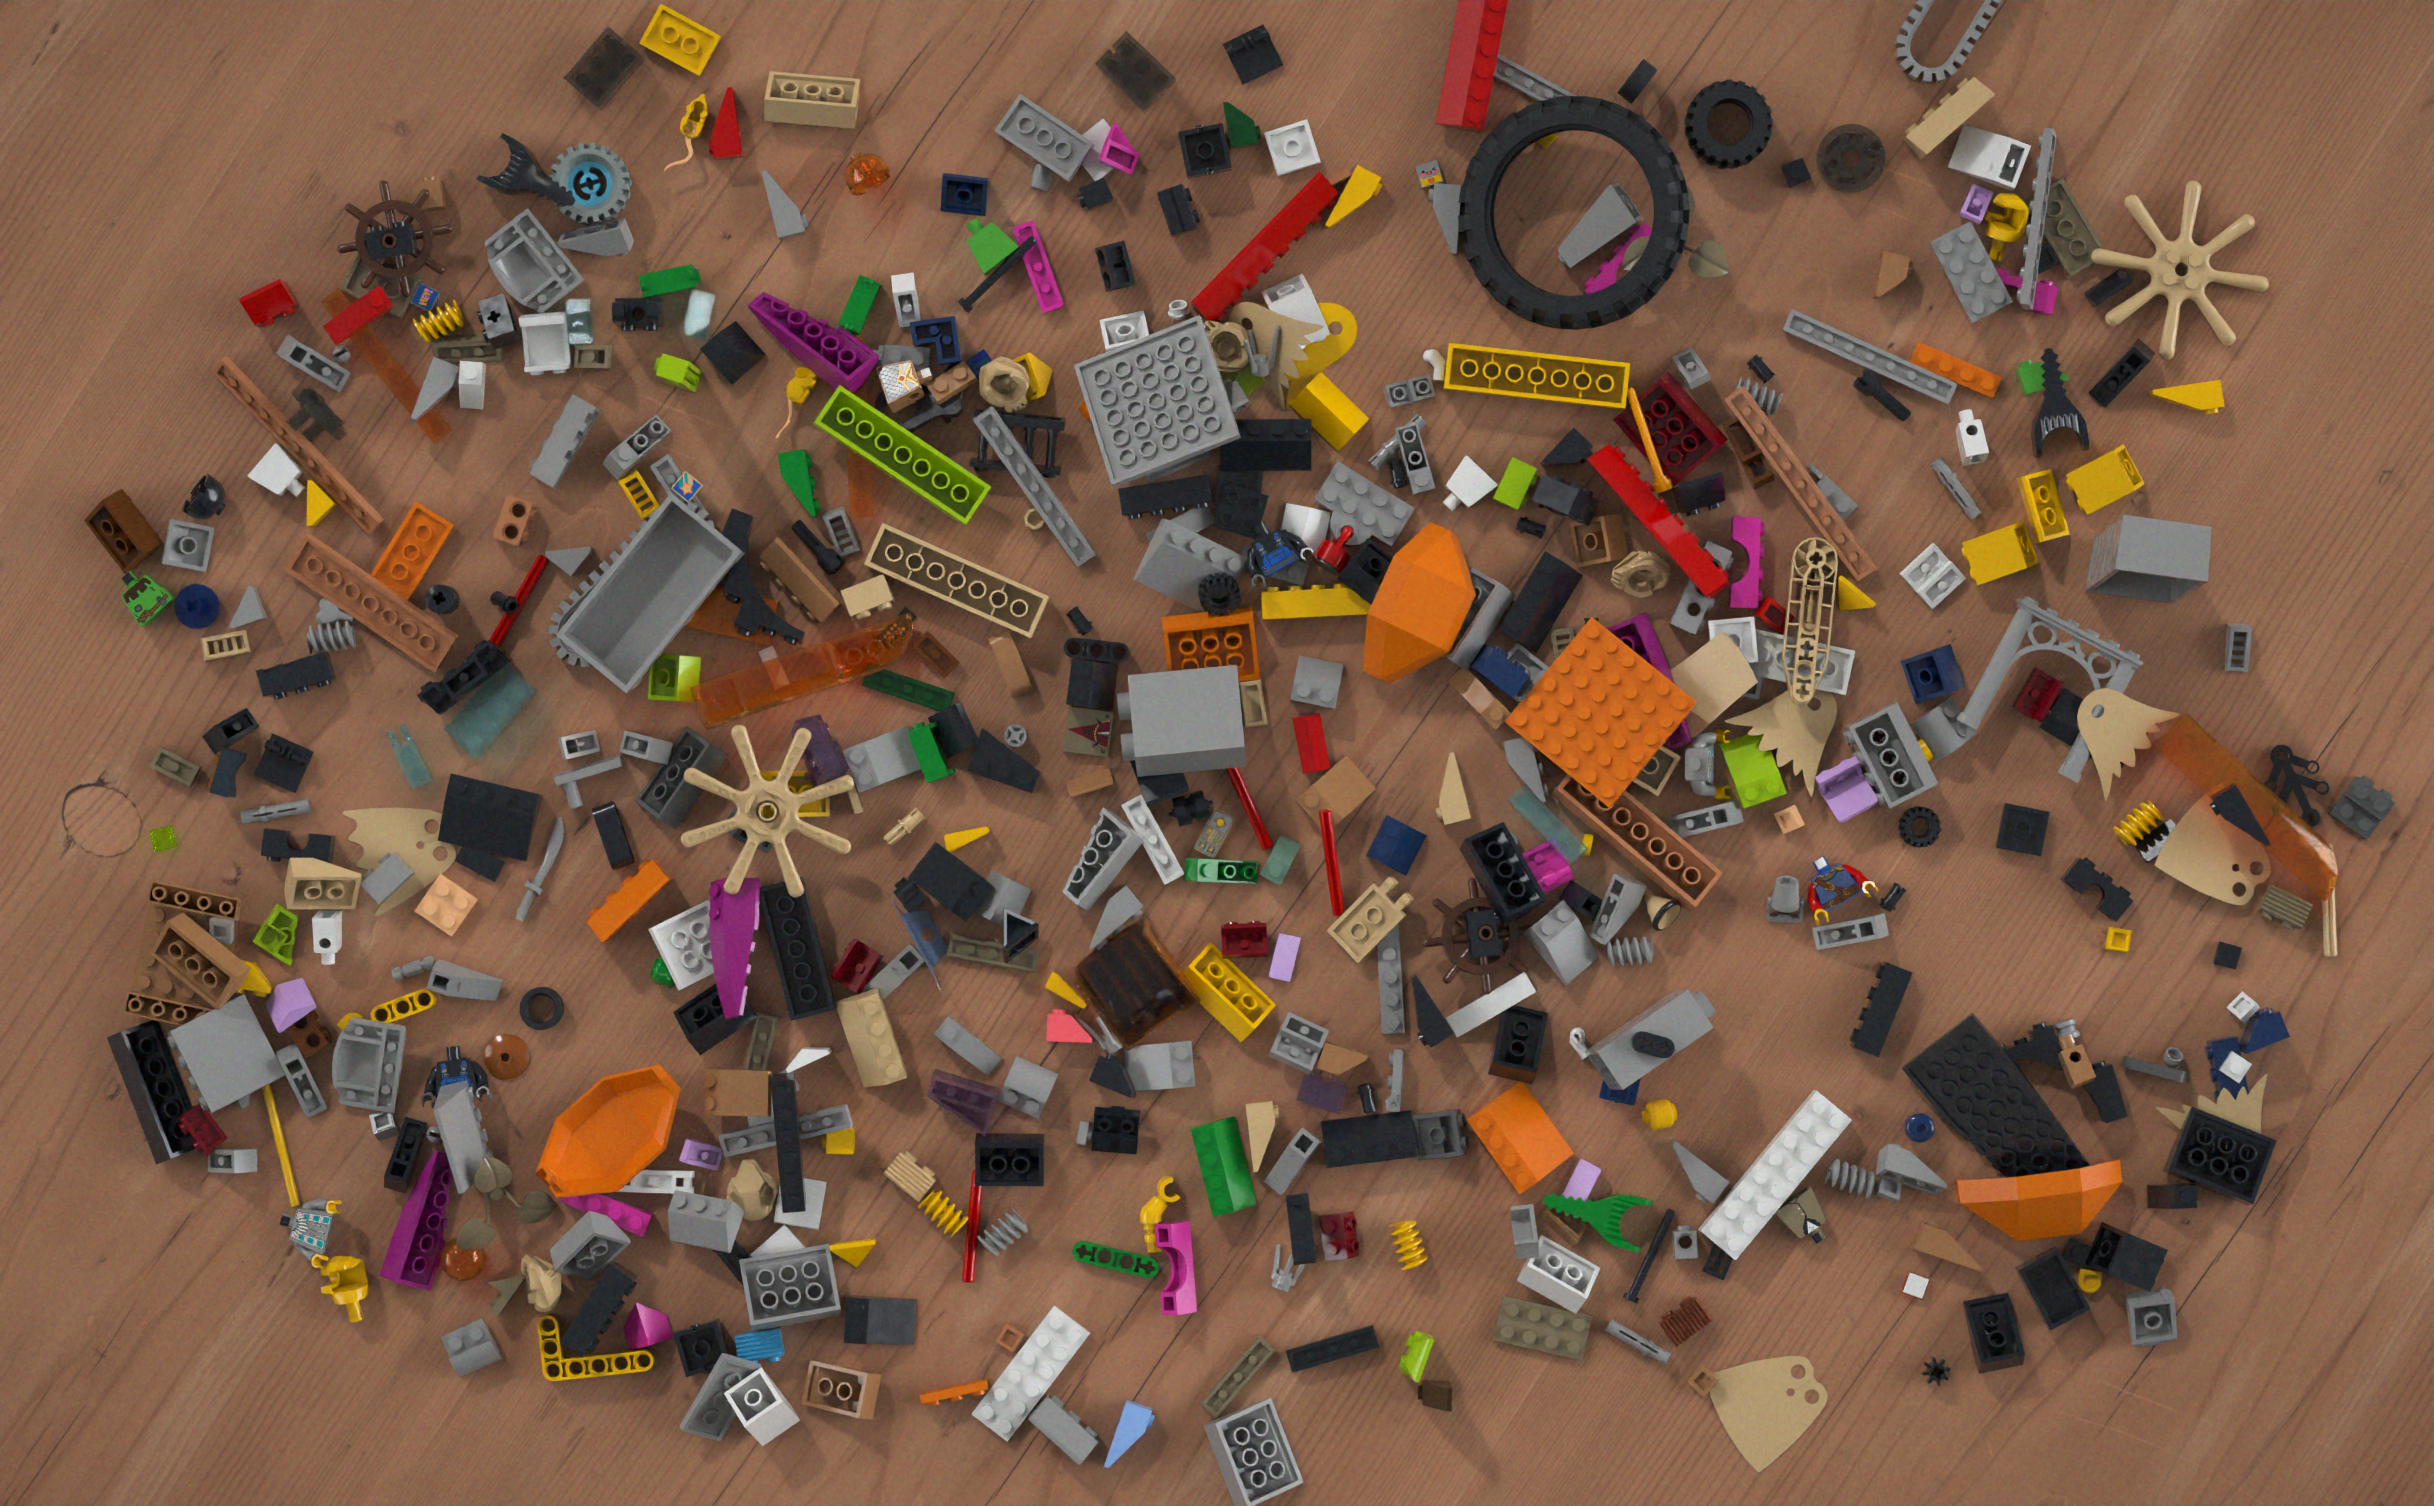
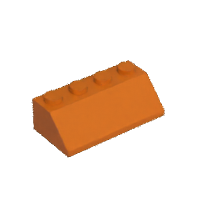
M646 859L637 868L640 871L634 877L629 875L621 883L623 888L616 893L615 890L604 899L607 903L601 909L597 906L588 914L590 919L587 923L602 942H606L613 937L673 880L670 874L655 859L651 861Z

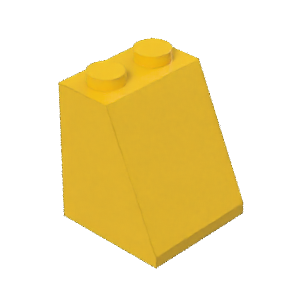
M2124 444L2066 474L2069 488L2071 491H2075L2079 498L2077 503L2080 509L2085 511L2087 515L2137 490L2145 484Z
M2024 520L1962 543L1963 556L1969 561L1971 566L1970 575L1972 580L1976 581L1977 586L2039 563Z

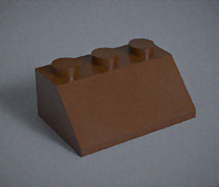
M123 489L104 498L84 520L124 574H127L142 563L163 544L159 535L149 525L144 515L140 513Z

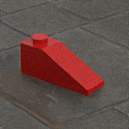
M727 87L711 134L712 141L708 142L709 153L714 155L715 160L743 157L735 94L732 87Z
M379 285L325 324L323 328L337 346L391 311L393 304Z

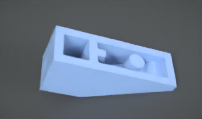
M1126 1400L1104 1467L1109 1468L1145 1433L1146 1427L1151 1428L1155 1415L1151 1414L1152 1408Z

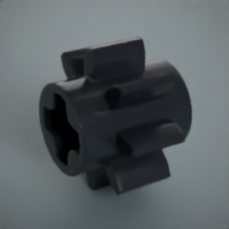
M1932 1357L1931 1363H1923L1926 1366V1371L1921 1373L1922 1375L1929 1376L1927 1379L1929 1384L1935 1380L1936 1384L1940 1386V1380L1943 1378L1949 1380L1945 1375L1951 1368L1943 1366L1945 1364L1944 1359L1937 1362L1935 1357ZM1934 1366L1941 1369L1938 1372V1376L1931 1373V1371H1934Z

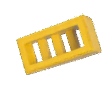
M636 468L617 480L642 520L660 507ZM637 477V482L626 487V483ZM642 485L643 489L631 495V491ZM647 493L648 497H646L638 503L635 501L637 498ZM652 501L653 505L643 511L640 509V507Z
M985 826L945 834L946 849L952 852L988 834L990 828Z
M1052 972L1045 988L1078 1007L1085 1008L1087 1005L1085 1000L1056 972Z

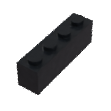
M1208 474L1118 489L1122 516H1129V520L1142 518L1143 513L1151 512V516L1165 514L1164 510L1173 509V513L1187 511V506L1195 505L1196 509L1207 508L1209 503L1214 502L1211 476Z
M1884 962L1883 966L1879 965L1875 974V978H1878L1875 987H1870L1866 997L1869 999L1867 1007H1862L1858 1016V1020L1861 1022L1858 1029H1853L1849 1041H1852V1047L1879 1057L1912 972Z

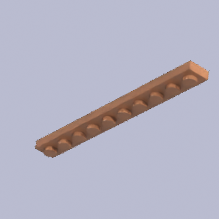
M228 356L222 358L212 373L368 535L375 532L384 520L379 513Z
M1741 386L1725 397L1724 400L1829 544L1834 546L1837 555L1857 582L1876 569V565L1745 386Z

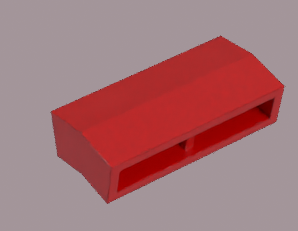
M1320 713L1292 718L1303 774L1330 769Z

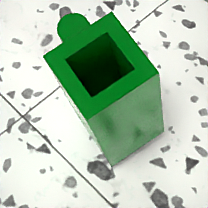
M690 264L639 275L643 298H655L698 289L701 276L699 269H695L694 265Z
M859 275L838 323L842 329L853 336L855 333L861 334L881 289V283Z
M924 722L911 726L913 731L907 733L927 783L956 772L955 768L949 770L934 733L933 727L938 726L936 722L925 725Z

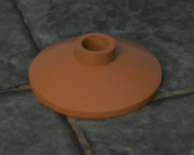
M501 1034L494 1037L487 1044L484 1051V1062L489 1072L500 1079H512L521 1075L527 1068L529 1050L521 1038L512 1034ZM503 1053L509 1054L510 1058L508 1061L502 1060Z

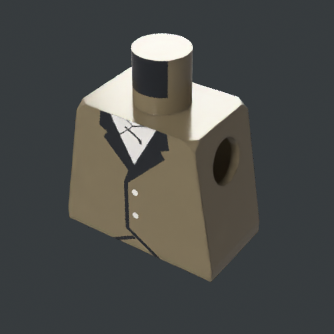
M1809 1186L1783 1203L1775 1212L1799 1239L1808 1234L1815 1245L1825 1238L1819 1226L1824 1224L1826 1219L1813 1190Z

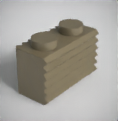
M2269 884L2257 909L2262 911L2261 916L2271 921L2277 918L2283 921L2281 926L2294 931L2295 928L2302 929L2313 904Z

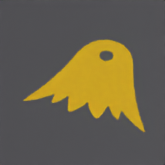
M1317 303L1328 330L1329 325L1337 321L1342 325V331L1338 335L1330 333L1320 342H1312L1305 345V348L1302 350L1307 355V360H1293L1299 373V378H1294L1285 373L1287 380H1292L1288 390L1286 409L1294 398L1320 372L1341 358L1353 346L1357 336V323L1352 313L1345 307L1335 303ZM1258 304L1268 309L1267 305Z

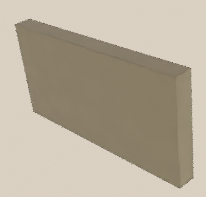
M2061 177L2051 183L2043 237L2047 244L2049 243L2060 262V266L2068 279L2095 264L2091 259V254L2096 248H2105L2063 178ZM2035 194L2023 200L2028 207L2030 202L2034 201Z

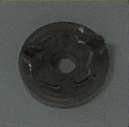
M1845 124L1834 128L1822 139L1817 149L1816 165L1821 178L1828 186L1843 193H1857L1872 186L1881 176L1885 166V150L1879 137L1870 129L1862 125ZM1854 151L1859 158L1857 166L1852 168L1845 166L1842 162L1843 153Z
M298 384L291 391L294 398L301 404L300 409L286 421L295 432L309 418H314L315 420L301 432L311 443L324 430L338 441L348 433L343 427L346 422L334 413L324 402L325 399L312 387L309 386L306 389L301 384Z

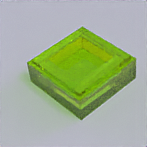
M1250 365L1233 377L1246 396L1265 383L1262 377L1252 375Z
M173 825L149 830L154 852L178 847Z

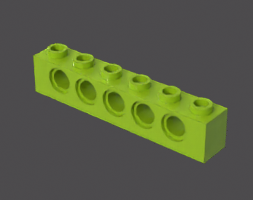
M663 353L661 358L657 357L654 365L656 376L669 385L696 392L702 371L691 362Z

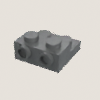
M2363 775L2362 778L2354 776L2328 814L2365 840H2368L2395 802L2391 800L2393 795L2384 789L2378 791L2372 787L2374 782Z
M1460 1109L1412 1115L1418 1161L1467 1154L1466 1150L1469 1149V1139L1467 1136H1464L1463 1127L1466 1126V1117L1464 1113L1461 1114Z

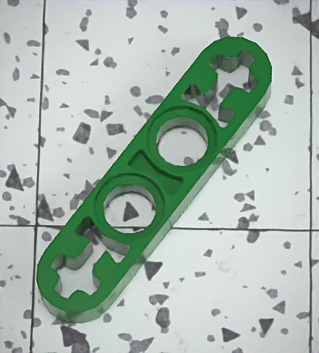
M1079 1241L1072 1250L1074 1258L1080 1262L1145 1278L1154 1277L1159 1271L1158 1261L1153 1257L1101 1244ZM1085 1245L1087 1251L1093 1252V1247L1098 1248L1095 1252V1261L1090 1260L1092 1255L1089 1254L1079 1257V1252H1076V1249ZM1102 1250H1107L1111 1254V1260L1107 1263H1102L1098 1259V1254ZM1127 1255L1133 1259V1265L1130 1268L1121 1266L1120 1260L1123 1256ZM1137 1258L1142 1259L1140 1261L1141 1264H1147L1148 1261H1151L1155 1270L1145 1273L1146 1269L1139 1267V1271H1134L1137 1265Z

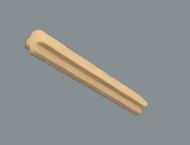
M2322 844L2319 846L2324 955L2326 957L2337 956L2333 846L2331 844Z

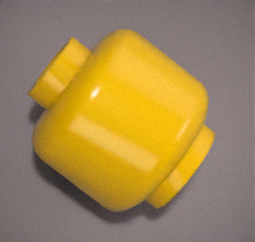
M1667 1099L1650 1101L1646 1104L1645 1110L1642 1111V1119L1644 1124H1648L1652 1130L1670 1128L1673 1126L1674 1121H1677V1110L1674 1103H1670Z

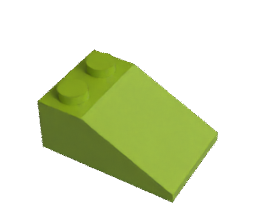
M1747 734L1732 739L1729 743L1719 744L1738 801L1743 809L1787 794L1771 750L1760 751L1758 749L1764 734L1754 736Z

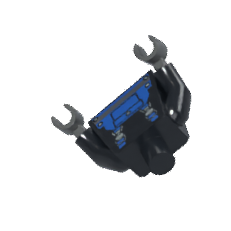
M1264 521L1252 527L1258 539L1250 543L1251 547L1247 551L1246 567L1252 579L1253 589L1256 591V584L1262 582L1264 587H1266L1265 578L1301 558L1306 564H1309L1306 559L1309 554H1313L1316 558L1315 552L1306 545L1301 537L1287 529L1280 530L1277 528L1270 532Z
M460 1045L446 1047L448 1060L439 1061L432 1068L426 1080L424 1094L421 1096V1104L424 1107L426 1101H431V1107L434 1108V1096L437 1099L441 1086L467 1080L469 1087H473L474 1093L480 1102H482L481 1097L484 1094H487L488 1098L492 1099L487 1073L472 1058L461 1059Z

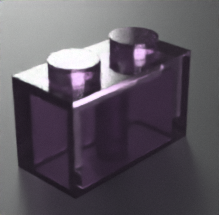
M1311 1071L1310 1075L1304 1073L1296 1100L1340 1114L1348 1090L1344 1086L1345 1082L1334 1078L1331 1079V1082L1322 1079V1074Z

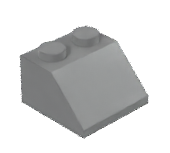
M1299 655L1290 700L1335 709L1343 664Z

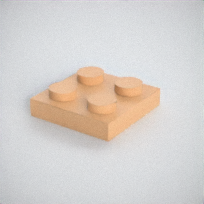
M440 874L415 909V912L453 937L479 899L443 874Z

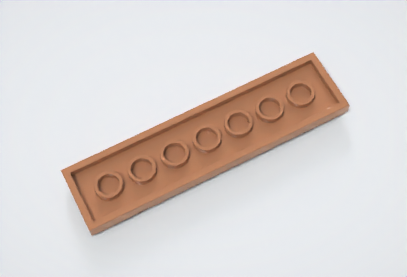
M310 533L305 535L285 569L286 572L434 673L438 671L459 636Z

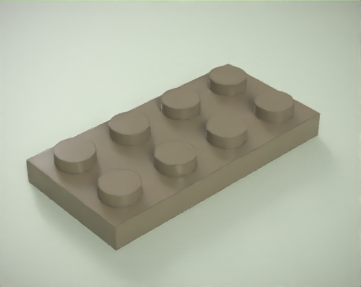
M1503 1295L1493 1340L1582 1360L1592 1315L1580 1312L1575 1314L1567 1309Z

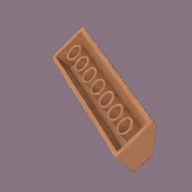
M1568 774L1551 793L1553 797L1673 899L1680 901L1681 905L1688 911H1691L1700 903L1723 874L1626 790L1610 809Z

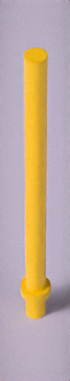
M269 1083L262 1087L291 1207L300 1205Z

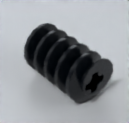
M437 584L427 591L425 602L427 607L435 613L450 614L458 608L460 597L454 588ZM439 597L446 598V601H439Z

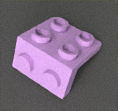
M1855 756L1843 760L1839 765L1831 769L1822 771L1815 777L1821 795L1840 823L1878 804L1877 796L1862 774L1860 763Z

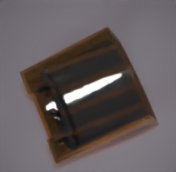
M1147 917L1124 928L1117 935L1110 937L1103 947L1099 950L1094 949L1074 967V986L1128 1051L1145 1040L1148 1033L1179 1012H1186L1201 1002V998Z

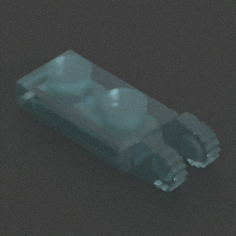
M402 724L399 727L401 734L405 738V743L399 745L397 737L392 730L387 731V736L393 746L392 750L411 790H414L433 781L414 739L411 738L406 725Z

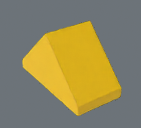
M307 480V526L315 527L338 504L316 481Z

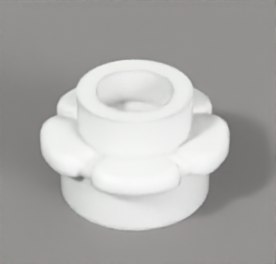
M1175 300L1169 304L1168 315L1175 320H1182L1190 313V308H1188L1187 302L1184 300Z

